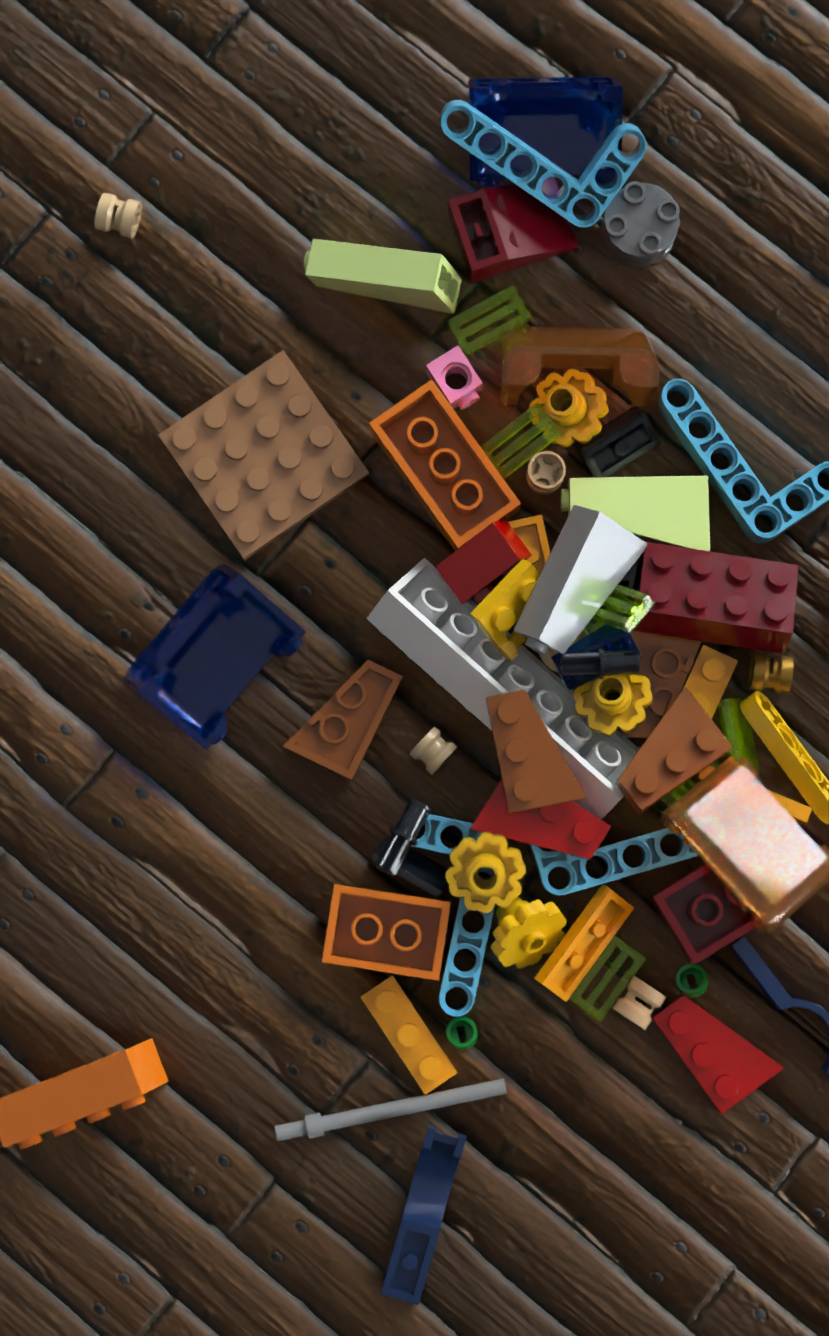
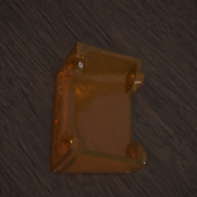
M515 327L508 330L501 339L499 404H518L519 396L524 389L529 386H537L541 368L613 369L612 387H620L625 390L630 396L631 406L650 407L659 388L658 360L649 337L641 330L628 328Z
M730 756L663 812L660 821L672 834L675 832L680 836L683 833L685 834L682 840L687 847L690 845L743 904L741 907L746 912L751 908L754 910L751 913L756 920L753 924L767 938L829 883V848L824 844L819 847L755 778L758 771L744 756L739 760L734 756Z

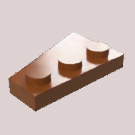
M631 622L628 650L638 649L640 672L638 676H645L649 679L653 702L650 706L644 708L646 721L637 726L632 733L622 732L621 737L647 739L679 696L702 641L632 631Z
M367 660L283 747L352 781L403 676Z
M685 686L615 784L639 815L729 753L733 747Z
M525 690L485 698L509 814L587 798Z

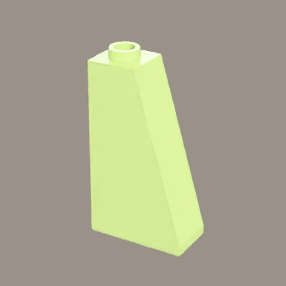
M313 239L311 249L306 252L304 258L305 275L317 287L445 313H455L462 277L442 254Z
M708 475L569 478L567 489H561V512H568V516L573 505H578L603 513L645 542L710 551Z

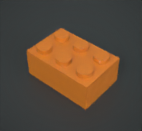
M334 884L322 962L439 981L451 902Z

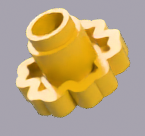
M569 369L563 377L558 373H551L537 385L536 391L539 398L530 403L532 423L538 429L543 430V435L548 442L568 448L574 443L575 439L582 444H586L591 441L593 436L601 432L602 425L599 419L606 416L609 411L606 403L607 397L602 388L595 386V381L590 374L579 372L576 369Z
M598 674L580 675L582 686L577 687L573 691L576 702L575 709L580 717L588 718V726L591 731L601 732L604 736L611 737L617 732L618 728L624 733H632L637 726L646 721L644 708H647L653 702L651 685L647 677L624 674L604 676V679H599ZM612 692L620 695L616 700H606L607 696Z
M485 831L478 836L477 841L469 837L463 838L458 846L451 851L450 860L453 865L446 871V880L449 884L450 893L453 896L464 897V905L467 909L489 913L495 904L503 908L508 907L513 902V899L520 895L521 884L519 879L525 875L526 867L522 861L521 851L517 848H507L508 843L505 836L500 834L494 835ZM480 867H490L494 872L490 877L485 878L479 874L478 869Z
M517 897L513 899L510 906L505 908L499 906L496 911L498 927L493 932L496 940L492 943L491 950L504 967L515 964L518 969H522L528 965L536 964L543 954L554 951L558 943L564 938V932L561 929L566 925L567 920L554 902L543 904L540 900H535L529 903Z

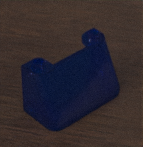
M615 77L479 78L468 80V104L570 175H582L610 133L618 125L622 124L623 85ZM494 133L483 134L479 140V146L485 151L496 149L500 143V138ZM622 138L618 142V149L622 151ZM469 152L470 181H477V186L495 187L499 186V180L506 179L505 176ZM526 155L515 156L510 163V168L517 173L525 172L530 168L531 159ZM602 167L597 171L595 180L600 184H608L614 179L615 170L611 167Z
M221 564L205 577L132 663L125 674L124 681L207 750L211 744H217L227 732L228 728L225 726L227 717L224 715V712L272 656L280 658L284 655L289 657L294 654L302 643L301 638L306 631L240 573L225 564Z

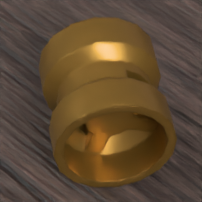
M754 652L749 670V690L762 691L765 688L773 689L775 693L788 695L793 678V657L781 655L776 659L769 658L766 653Z

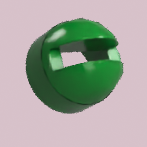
M687 964L677 972L676 983L683 995L695 998L706 991L708 978L701 966ZM694 974V978L698 987L697 989L691 990L690 984L686 977Z
M457 1017L451 1020L446 1028L449 1044L457 1050L471 1048L478 1038L475 1023L467 1017ZM464 1026L467 1042L460 1043L457 1032L458 1027Z

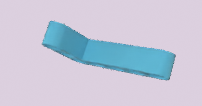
M462 100L450 101L441 111L440 121L442 130L451 140L578 227H589L599 220L641 161L647 149L645 137L637 126L630 123L618 125L610 133L577 180L467 102ZM456 110L465 112L469 117L467 125L461 129L451 128L447 123L448 115ZM483 134H497L500 138L499 146L492 151L483 150L479 146V140ZM633 134L637 136L638 144L633 151L622 152L618 149V142L624 135ZM518 155H526L531 159L530 168L522 173H517L510 168L512 159ZM605 166L613 168L615 170V177L610 183L600 184L595 180V175L600 168ZM549 177H557L562 181L561 189L555 194H547L541 189L543 181ZM582 198L591 200L593 208L588 214L579 216L573 212L575 202Z
M673 379L663 387L658 398L660 413L704 476L708 475L709 483L751 541L767 543L829 502V490L823 489L817 480L818 474H829V461L817 465L770 497L695 388L684 379ZM670 392L681 393L686 399V405L682 407L672 406L667 400V394ZM694 422L703 424L708 431V436L705 438L693 437L690 434L689 425ZM715 453L725 455L729 461V468L725 470L716 469L711 463V455ZM742 484L748 487L751 492L750 500H737L732 492L733 486ZM787 495H798L803 500V510H791L786 504ZM758 515L768 517L773 524L772 531L769 533L759 531L754 524L755 517Z
M429 814L424 822V835L417 839L418 843L416 846L411 845V847L450 855L454 848L445 847L440 839V834L446 827H457L462 832L463 838L469 837L477 841L478 836L482 832L471 830L470 828L473 823ZM480 867L478 869V872H484L489 876L494 872L490 867ZM460 897L439 992L441 1008L446 1014L459 1017L467 1014L474 1004L494 908L489 913L480 912L484 918L482 929L476 933H469L462 926L463 915L470 911L464 905V897ZM469 949L474 952L476 962L470 970L461 971L455 967L453 958L458 950ZM460 987L466 991L468 1000L462 1008L453 1009L446 1004L445 995L449 989Z
M703 817L597 848L593 856L602 858L606 864L604 875L598 879L592 878L587 874L585 865L588 859L571 856L570 854L554 850L552 852H545L539 846L529 845L544 890L549 894L559 896L713 852L721 848L725 843L727 833L724 824L719 819ZM703 824L711 825L716 831V840L710 846L703 845L697 836L698 829ZM667 834L675 836L680 844L678 853L672 857L666 856L660 849L661 839ZM630 845L637 846L643 853L641 864L635 868L629 867L623 860V852ZM555 867L564 868L569 875L568 884L560 890L554 889L548 882L549 872Z

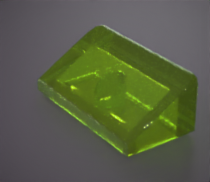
M745 698L723 699L718 704L722 734L733 747L726 755L730 774L735 777L757 774L759 772L752 727L740 708V703Z

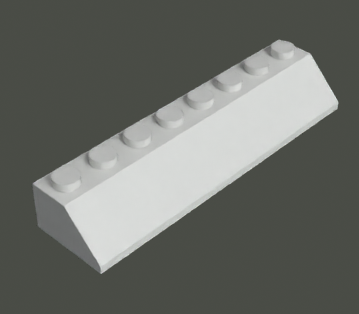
M423 558L385 593L366 619L491 731L485 698L525 690L587 796L586 799L573 802L602 820L623 798V793L615 783L637 754L639 748L628 738L621 737L622 733L619 730L611 737L604 736L601 732L591 731L588 726V718L580 717L576 712V702L573 696L574 690L523 645L518 648L519 654L512 661L502 656L470 615L478 605L473 600L461 604L436 567L426 558ZM507 632V633L505 634V636H506L507 638H508V636L510 635L509 632Z

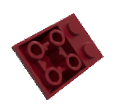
M555 177L547 178L543 181L541 189L545 193L555 194L559 191ZM515 183L483 188L448 200V216L471 283L575 250L579 247L571 223Z

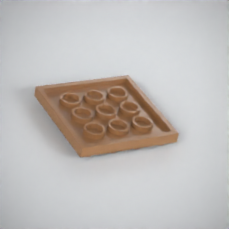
M284 350L158 434L244 560L266 547L370 475Z

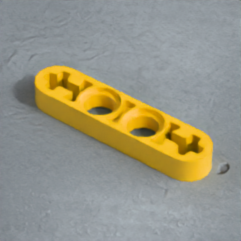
M755 691L741 701L740 708L743 715L817 817L828 825L829 781L770 700L763 693Z

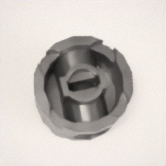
M638 181L628 183L619 190L604 214L601 225V237L608 255L620 265L633 269L644 268V266H650L653 263L655 265L662 261L672 249L679 229L680 208L678 203L659 186Z

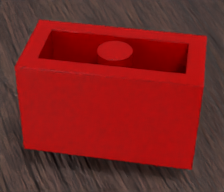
M504 518L492 522L438 564L436 569L461 604L474 599L479 604L494 589L493 585L503 577L505 578L522 559L527 560L532 555Z

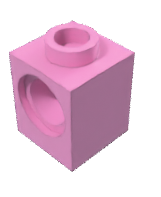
M459 345L426 365V375L430 380H433L453 409L458 406L461 410L466 409L480 399L478 393L482 392L483 383ZM452 374H460L465 377L467 383L461 389H452L446 384L445 380Z

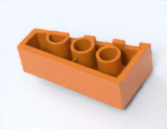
M148 1039L123 1051L120 1050L90 1064L82 1065L54 1078L44 1080L0 1098V1140L3 1148L18 1143L20 1150L42 1142L40 1136L42 1133L52 1130L54 1137L75 1129L74 1121L86 1117L88 1123H92L111 1115L109 1108L120 1103L123 1110L144 1103L145 1098L143 1094L169 1082L153 1039Z

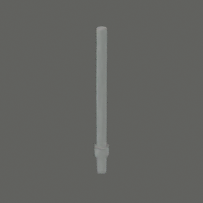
M502 1078L321 1116L320 1112L305 1115V1120L276 1125L277 1141L308 1135L309 1139L325 1136V1131L507 1094L505 1080Z

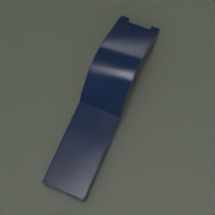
M741 936L727 945L776 1009L783 1010L791 1007L807 1009L815 1014L824 1025L829 1040V1013L820 1005L809 1001L791 998L745 936ZM828 1045L827 1058H826V1060L824 1061V1063H823V1065H822V1067H821V1069L823 1070V1072L826 1074V1076H827L828 1078H829V1045Z
M432 1125L428 1126L381 1290L382 1295L419 1305L449 1192L467 1138L463 1134H459L458 1138L435 1132L436 1127Z

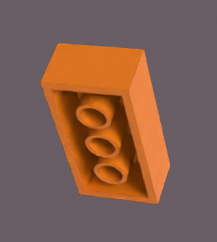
M432 379L369 423L371 435L454 551L458 550L492 522L504 518L507 520L520 511V501Z

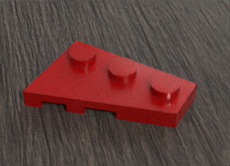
M501 779L470 829L479 832L487 831L494 835L500 834L507 839L591 859L611 828V825L573 801L509 814Z
M684 995L679 996L651 1017L721 1114L784 1069L776 1061Z

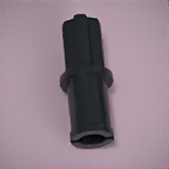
M598 648L597 653L563 654L560 658L561 674H598L599 679H604V676L639 675L638 649L603 651V648Z
M410 798L408 800V804L395 828L391 827L389 829L391 836L376 862L379 870L392 876L397 873L411 845H417L418 841L415 839L432 811L430 807L416 799Z

